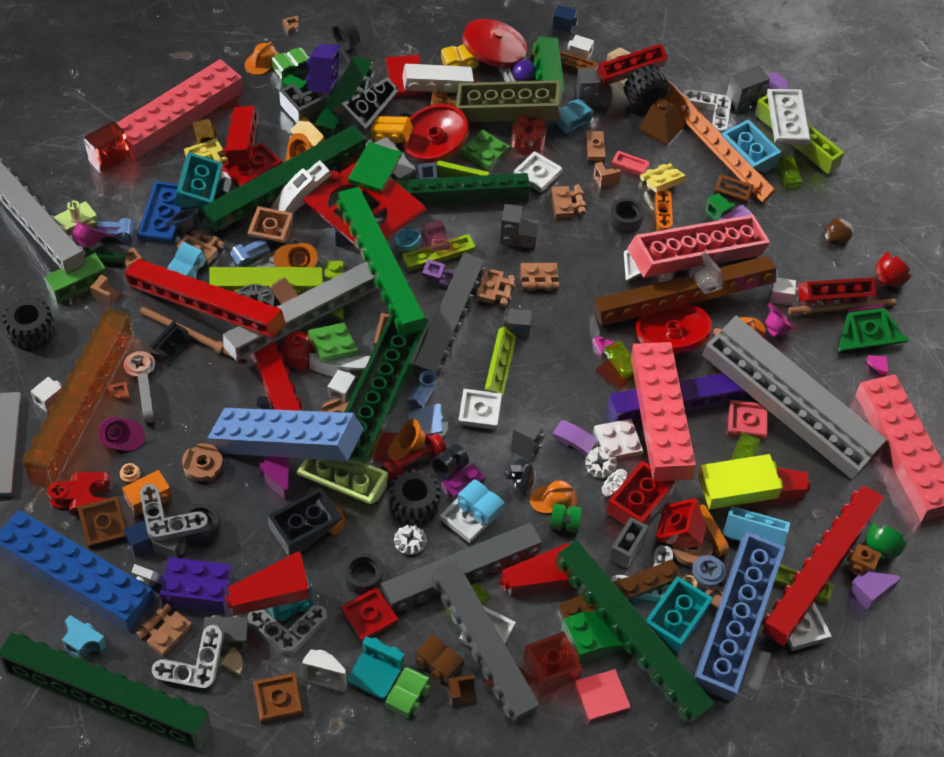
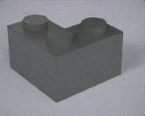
M595 68L578 69L575 90L576 99L582 100L588 107L611 106L613 95L611 84L602 87L600 80H597Z
M294 83L279 90L280 105L296 123L304 116L308 120L319 116L327 103V96L323 92L307 91L302 93Z
M505 204L501 222L500 244L535 249L539 221L523 219V206Z

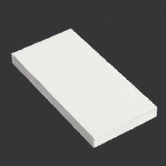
M768 89L767 98L774 142L780 144H809L810 135L802 90Z

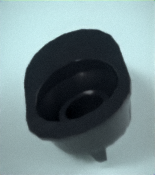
M190 207L178 212L165 225H174L179 232L190 234L199 225L198 207Z

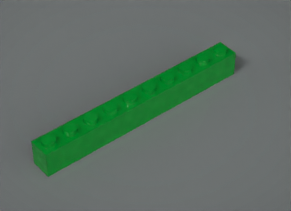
M356 187L338 192L339 200L336 201L338 210L343 212L345 224H349V232L351 236L355 237L357 249H361L363 261L368 263L370 275L375 277L376 288H380L382 300L387 302L388 312L390 316H394L397 330L400 329L403 336L425 330V317L360 188Z

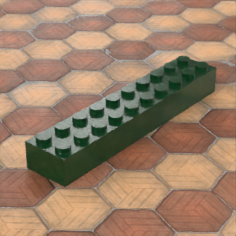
M389 316L344 413H354L364 430L348 461L325 460V466L364 477L428 334L429 319L425 318V330L403 336L400 329L397 330L395 326L394 316Z
M11 632L0 649V662L6 674L200 753L212 730L209 714L204 707L200 705L192 706L180 697H170L160 689L153 690L141 681L133 682L128 680L121 673L114 674L101 665H91L81 657L74 658L69 656L64 650H54L46 643L32 641L24 634L20 633L17 635Z

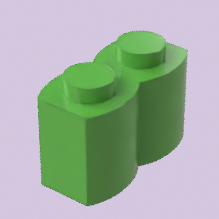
M295 48L288 53H281L273 57L272 67L283 80L289 74L295 76L296 74L308 72L310 70L307 69L309 56L302 48Z
M406 666L385 701V708L406 719H409L411 715L415 716L420 708V703L418 702L422 696L426 697L430 691L429 677Z

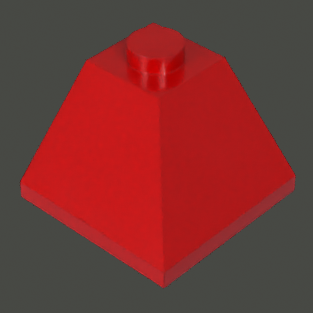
M693 498L664 505L655 539L659 542L682 548L702 545L706 525L698 499Z

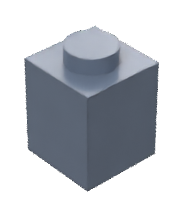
M436 162L418 164L419 179L437 178Z

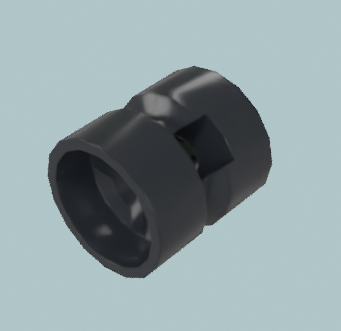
M453 444L444 452L434 457L431 464L437 476L443 480H448L457 471L462 470L469 464V457L460 445Z

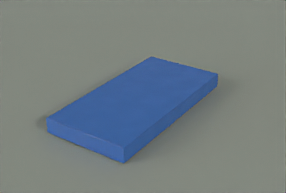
M154 181L137 233L138 239L174 243L177 229L174 225L166 226L165 223L171 220L175 214L184 210V208L173 205L178 184Z

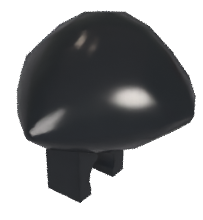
M519 459L513 465H509L510 471H505L506 479L512 480L514 487L519 492L527 493L533 487L536 480V468L530 461Z

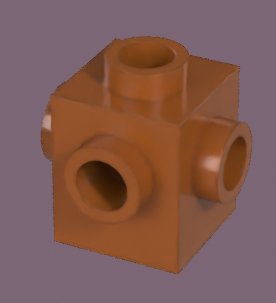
M857 544L855 551L851 549L846 561L850 562L847 570L861 576L868 572H874L881 553L872 550L868 546Z

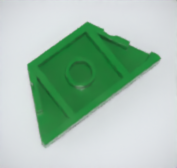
M885 308L850 312L846 315L838 351L844 352L907 343L909 337L902 334L898 329L899 325L890 318V314Z

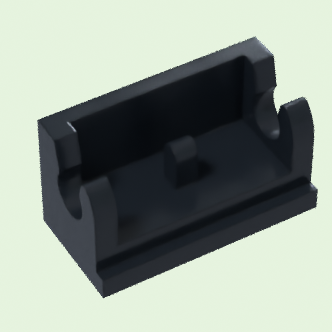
M172 321L149 346L153 358L169 367L191 343V338L187 336L188 330Z

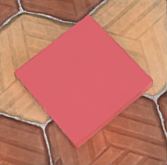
M730 399L727 435L766 440L768 410L760 403Z
M615 669L575 681L576 689L589 722L630 710L631 706Z

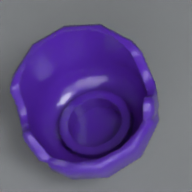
M522 60L514 65L512 74L516 81H532L533 79L536 80L537 69L533 62Z

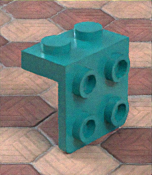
M366 636L362 642V654L348 677V683L380 699H385L404 666V653L396 647L384 645L377 638L371 639Z

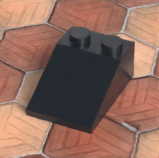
M322 488L268 515L269 528L288 556L308 549L342 520V516Z

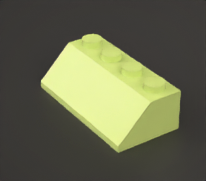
M305 458L297 471L298 475L368 504L379 501L387 487L388 472L371 465L368 466L364 477L325 466L324 459Z

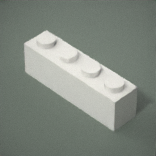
M405 64L403 71L404 90L446 91L458 93L459 83L474 82L471 67Z

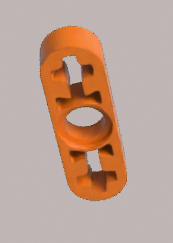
M665 189L655 194V225L657 231L671 229L673 224L672 197L670 191ZM666 209L668 213H661L659 210Z
M704 504L700 505L706 525L705 532L711 537L715 555L721 557L729 554L728 543L707 507Z

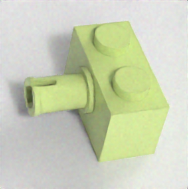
M71 201L72 206L70 202L67 204L69 210L54 216L58 225L64 227L68 236H72L77 222L74 219L92 229L97 228V215L86 201L81 204L77 201Z

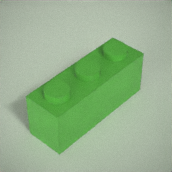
M96 253L85 257L86 264L68 274L59 269L44 276L47 288L57 303L90 288L100 275L107 277L106 268Z

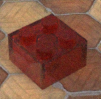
M115 121L84 136L89 162L100 173L130 157L126 133Z
M564 631L525 646L524 659L541 693L580 679L582 666Z

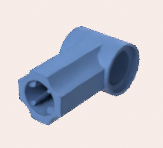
M123 218L119 222L99 221L97 223L98 231L111 235L124 243L132 241L135 228L133 220Z
M262 238L247 246L237 245L231 250V256L238 267H247L253 263V260L270 253L267 242Z
M424 371L420 374L419 381L407 400V404L411 408L418 409L424 407L429 397L435 393L436 375L433 372Z

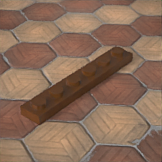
M673 559L613 583L629 601L672 584L677 576L681 578V575ZM582 595L558 604L563 618L585 611H595L591 605L584 601Z

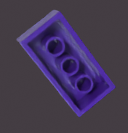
M319 44L315 51L312 52L307 61V69H310V73L307 75L306 85L309 86V91L331 92L338 80L340 45Z

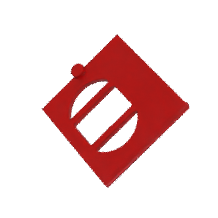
M357 162L341 173L331 171L332 175L329 176V181L303 198V201L355 246V237L351 236L349 225L345 224L344 220L335 214L338 211L337 203L329 207L328 201L330 196L341 188L359 187L348 183V177ZM389 178L382 193L359 187L362 193L367 192L380 203L378 207L371 211L374 217L383 210H387V218L379 226L385 239L392 236L427 210L421 202L391 178Z

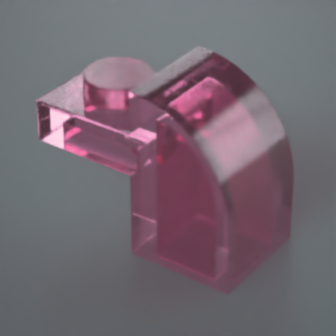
M442 220L422 224V238L426 247L430 246L432 253L450 249V243Z

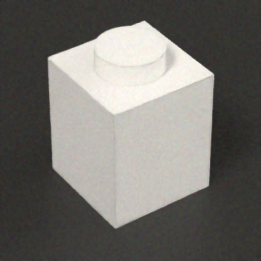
M575 35L573 41H569L567 50H569V54L589 60L593 53L594 40Z
M777 278V283H773L770 288V303L791 306L793 299H797L798 288H795L796 280Z
M337 370L328 385V398L333 400L341 399V402L347 403L356 388L355 376L349 372Z
M49 377L31 390L34 403L47 413L64 399L63 386L58 381H53Z

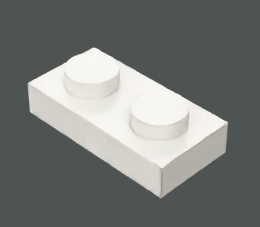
M134 564L132 573L138 575L136 579L152 586L155 583L163 584L164 576Z

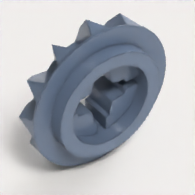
M709 555L699 557L694 562L692 568L694 578L700 584H707L708 587L710 585L717 586L719 582L723 581L726 573L724 564L718 558ZM706 568L713 570L712 576L709 573H704Z

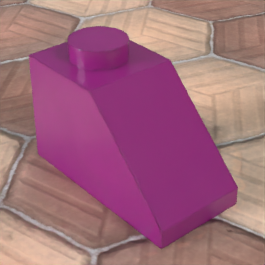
M264 456V463H260V474L264 475L265 483L282 498L289 499V457Z

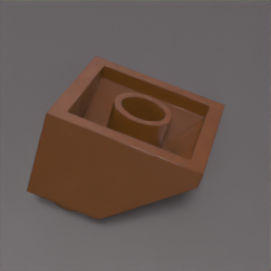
M659 97L650 107L639 131L668 146L686 127V124L675 105Z

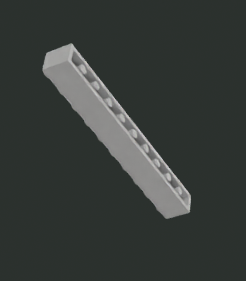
M0 158V201L66 274L85 265V252L83 248L76 245L74 238L71 235H67L62 225L59 226L55 217L48 214L47 209L44 205L41 206L36 196H31L29 189L26 186H22L20 179L17 176H13L9 167L6 168Z
M364 262L355 266L351 270L339 274L337 277L292 298L286 303L276 306L282 309L286 324L273 338L238 326L223 334L224 348L238 361L372 292L377 288L374 282V275L369 273L368 263Z
M735 316L721 330L720 334L870 458L886 441L883 435L739 317Z
M720 333L706 345L702 356L849 478L853 479L869 461L870 457Z

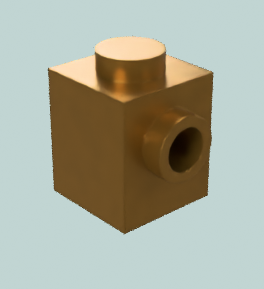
M210 119L192 122L197 144L215 139L214 136H217L215 125H211Z

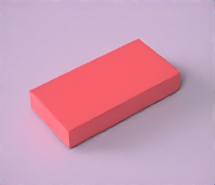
M617 151L611 163L612 167L637 176L644 174L650 165L649 161Z

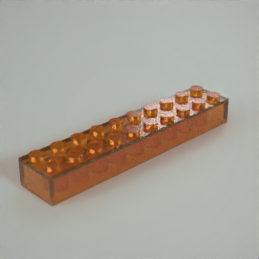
M108 307L106 312L101 315L97 328H94L90 341L84 345L81 357L75 362L74 370L67 376L64 388L60 389L58 399L55 404L51 405L47 419L43 420L38 435L34 436L31 448L23 456L22 462L31 484L48 488L51 483L56 482L134 337L129 313Z

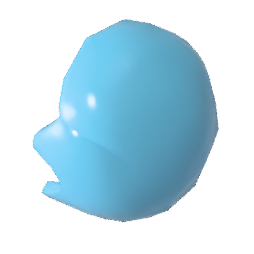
M404 229L397 234L394 241L400 252L407 253L421 247L422 237L418 230Z

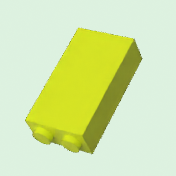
M770 454L704 464L700 466L698 473L709 509L777 499L781 490H783V482L781 478H778L777 466L775 461H772Z

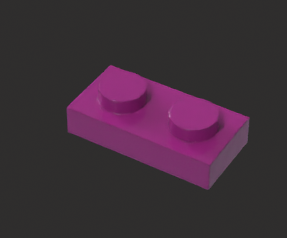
M473 463L448 480L442 481L441 487L454 500L458 498V494L474 479L480 483L485 482V476Z

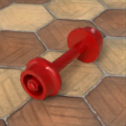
M439 434L427 435L425 438L426 447L398 462L392 456H388L387 460L381 464V469L388 472L387 480L390 482L396 480L397 475H403L402 468L429 453L436 457L441 452H444L447 448L442 437Z

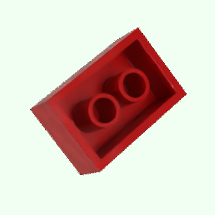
M642 460L609 499L606 513L626 525L630 517L647 525L672 495L676 481H653L650 465Z

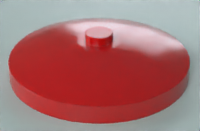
M477 19L468 23L463 32L462 40L466 49L475 58L488 65L501 68L514 67L517 62L524 60L526 56L527 44L522 35L503 22L492 19Z
M430 105L417 111L409 118L413 130L408 142L401 143L407 155L415 161L422 163L442 161L458 152L466 142L469 134L468 121L464 113L453 105Z
M691 304L641 316L636 322V335L640 343L671 342L673 354L688 352L700 347L709 339L712 330L709 315L701 308Z

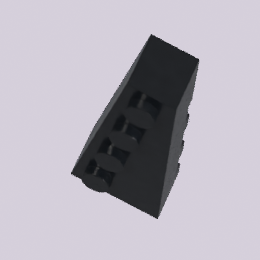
M387 77L345 101L331 111V113L346 129L354 125L361 133L371 124L399 89Z

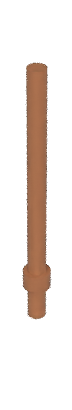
M885 299L824 305L803 304L800 307H789L788 313L789 315H812V313L840 311L848 310V308L883 304L884 307L896 306V300Z
M146 307L140 309L141 314L166 326H169L173 321ZM176 322V324L188 330L187 336L213 348L219 354L224 353L232 357L224 348L223 342H216Z

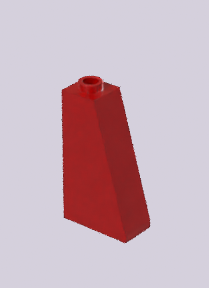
M777 467L778 478H781L783 482V490H781L779 498L746 504L803 499L805 493L810 491L811 481L808 480V472Z
M569 543L502 570L500 579L502 589L504 591L507 590L510 597L574 588L566 574L559 571L555 564L558 552L566 548Z
M296 552L229 586V595L225 596L228 609L232 608L234 616L310 599L309 585L300 552Z

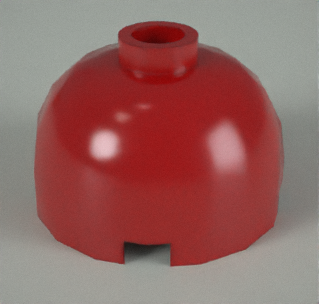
M885 252L875 267L878 277L877 281L884 287H901L912 278L913 274L909 275L910 268L899 257L895 256L892 258L889 256L891 253Z
M294 332L284 338L280 347V353L284 356V365L287 368L291 369L293 367L297 368V370L310 368V353L316 352L307 333Z

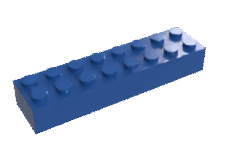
M18 510L0 530V555L128 632L155 600L151 587L21 510Z

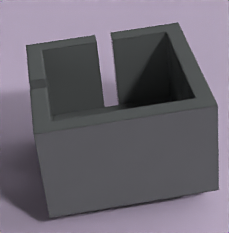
M760 66L731 76L726 96L731 99V107L736 113L745 111L750 106H757L758 100L766 96L770 78Z

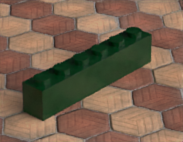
M355 55L315 122V127L325 139L343 130V124L331 111L345 101L360 94L364 89H367L369 79L373 78L375 73L372 60Z

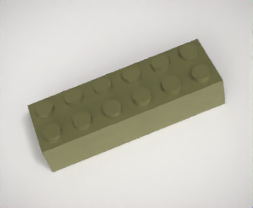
M561 81L459 83L456 107L464 113L468 122L560 120L562 104Z

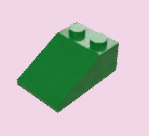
M585 611L563 618L561 630L578 666L625 650L620 639L612 635L609 626L605 621L598 618L595 611Z

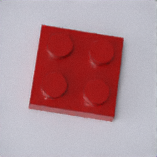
M377 587L341 606V612L361 642H363L366 636L372 638L398 624L397 616Z

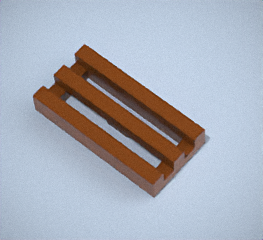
M720 174L715 192L748 202L754 185ZM722 180L728 181V182H731V183H734V184H737V185H740V186H743V187H746V188H749V189H748V191H747V190H744V189H741V188H738V187H735V186H731V185L722 183ZM721 186V187H724V188H727V189H730V190H733V191H736V192H739V193H742V194H746V196L739 195V194H736V193H733V192H730V191L721 189V188H719V187Z

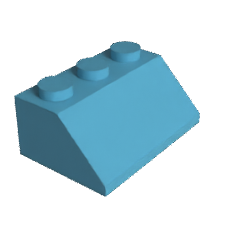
M749 119L721 134L754 169L765 173L778 166L781 151Z

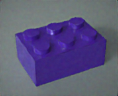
M169 557L160 592L162 606L167 603L175 608L225 614L227 606L225 596L229 595L228 587L231 586L233 579L231 565Z

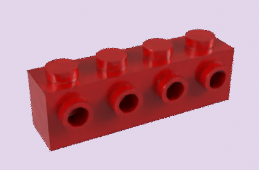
M662 43L651 45L646 49L636 50L630 54L621 55L609 61H603L599 64L596 72L603 87L627 79L634 71L647 65H654L658 68L664 67L668 56Z
M255 106L234 107V112L231 115V125L228 127L229 136L226 137L227 147H224V156L228 158L229 165L251 162L258 124Z
M874 277L807 281L797 284L799 302H806V305L818 304L817 301H823V304L834 303V300H840V303L851 302V299L861 302L868 301V297L876 296Z

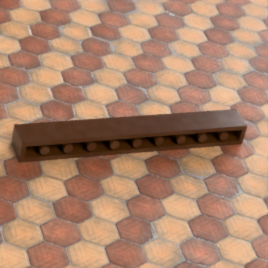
M769 256L595 298L594 311L601 326L777 283V268Z

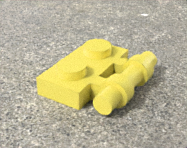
M217 138L184 149L186 157L188 152L209 159L213 158V160L223 164L228 162V158H225V156L219 157L224 155V151Z
M671 163L660 165L655 170H647L644 174L640 175L641 180H647V186L656 193L686 181V175L678 169H673Z

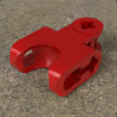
M79 472L71 476V481L53 482L47 489L50 505L55 509L70 508L69 513L71 515L80 517L77 509L78 506L105 499L92 495L98 490H104L109 487L110 476L106 472Z

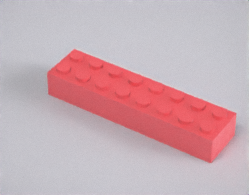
M220 59L112 125L114 141L134 159H138L192 125V122L200 120L243 92L242 77Z
M752 214L635 235L627 250L643 278L761 256L770 241Z
M671 342L633 344L631 362L653 481L693 480L696 464Z
M894 374L861 382L855 396L870 425L886 438V441L881 446L920 521L924 522L943 517L944 464L897 376Z

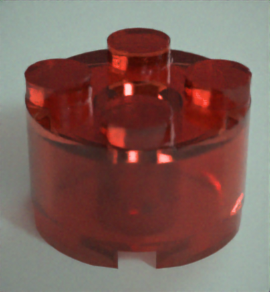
M525 115L519 116L512 125V148L514 147L518 154L530 156L534 151H543L547 131L545 121L541 118Z

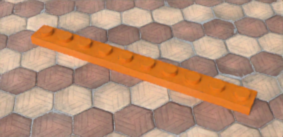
M668 81L670 92L664 100L675 105L684 122L741 181L754 185L752 192L765 203L776 192V189L721 136L716 127L674 84Z

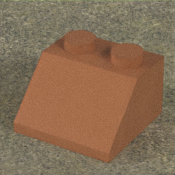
M257 207L247 235L278 242L289 241L294 228L293 213Z

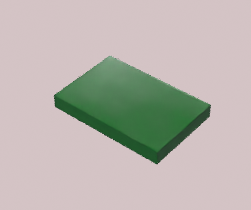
M368 142L348 177V183L382 193L402 157V152Z

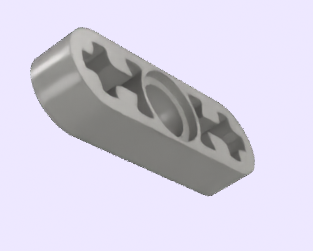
M148 373L139 374L138 382L144 424L154 422Z

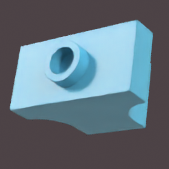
M71 615L65 620L68 633L62 639L65 650L76 657L84 658L91 651L102 652L107 646L104 636L98 633L91 624H84Z

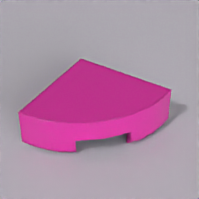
M603 337L593 338V343L601 356L618 350V345L613 340L603 339Z
M868 355V365L878 371L879 374L887 376V357Z

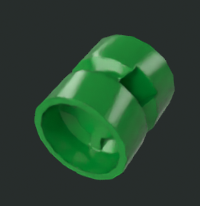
M553 503L550 529L561 531L565 528L567 532L578 533L582 507L570 506L566 508L563 504ZM565 514L571 515L570 523L564 522Z

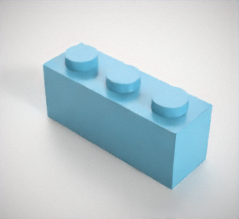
M731 506L723 536L731 540L741 541L747 531L784 546L790 522Z

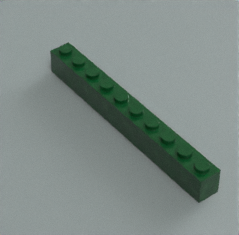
M352 125L203 206L204 217L215 232L224 229L251 212H255L257 207L272 203L288 182L303 168L307 171L320 160L328 170H332L340 163L348 161L349 158L361 154L366 148V138Z
M528 173L394 180L424 206L529 200L530 192ZM367 192L362 193L370 209H375L380 205Z
M576 540L558 552L555 558L558 570L564 572L569 578L570 584L581 592L584 601L595 609L596 615L600 620L605 621L612 635L620 639L626 652L634 656L638 666L649 674L652 683L663 691L666 700L678 709L680 717L691 725L707 713L715 703L580 542Z

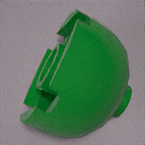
M876 523L870 524L865 542L866 546L880 552L879 560L884 561V559L890 560L899 557L904 551L908 539L903 540L904 535L893 528L883 525L881 529L877 528Z

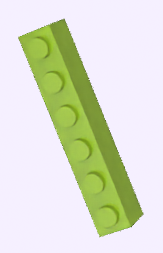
M766 95L758 100L754 115L772 128ZM808 124L810 143L791 145L827 174H830L840 167L845 152Z
M209 267L210 284L235 293L250 284H261L269 288L283 276H285L298 296L323 283L322 267Z

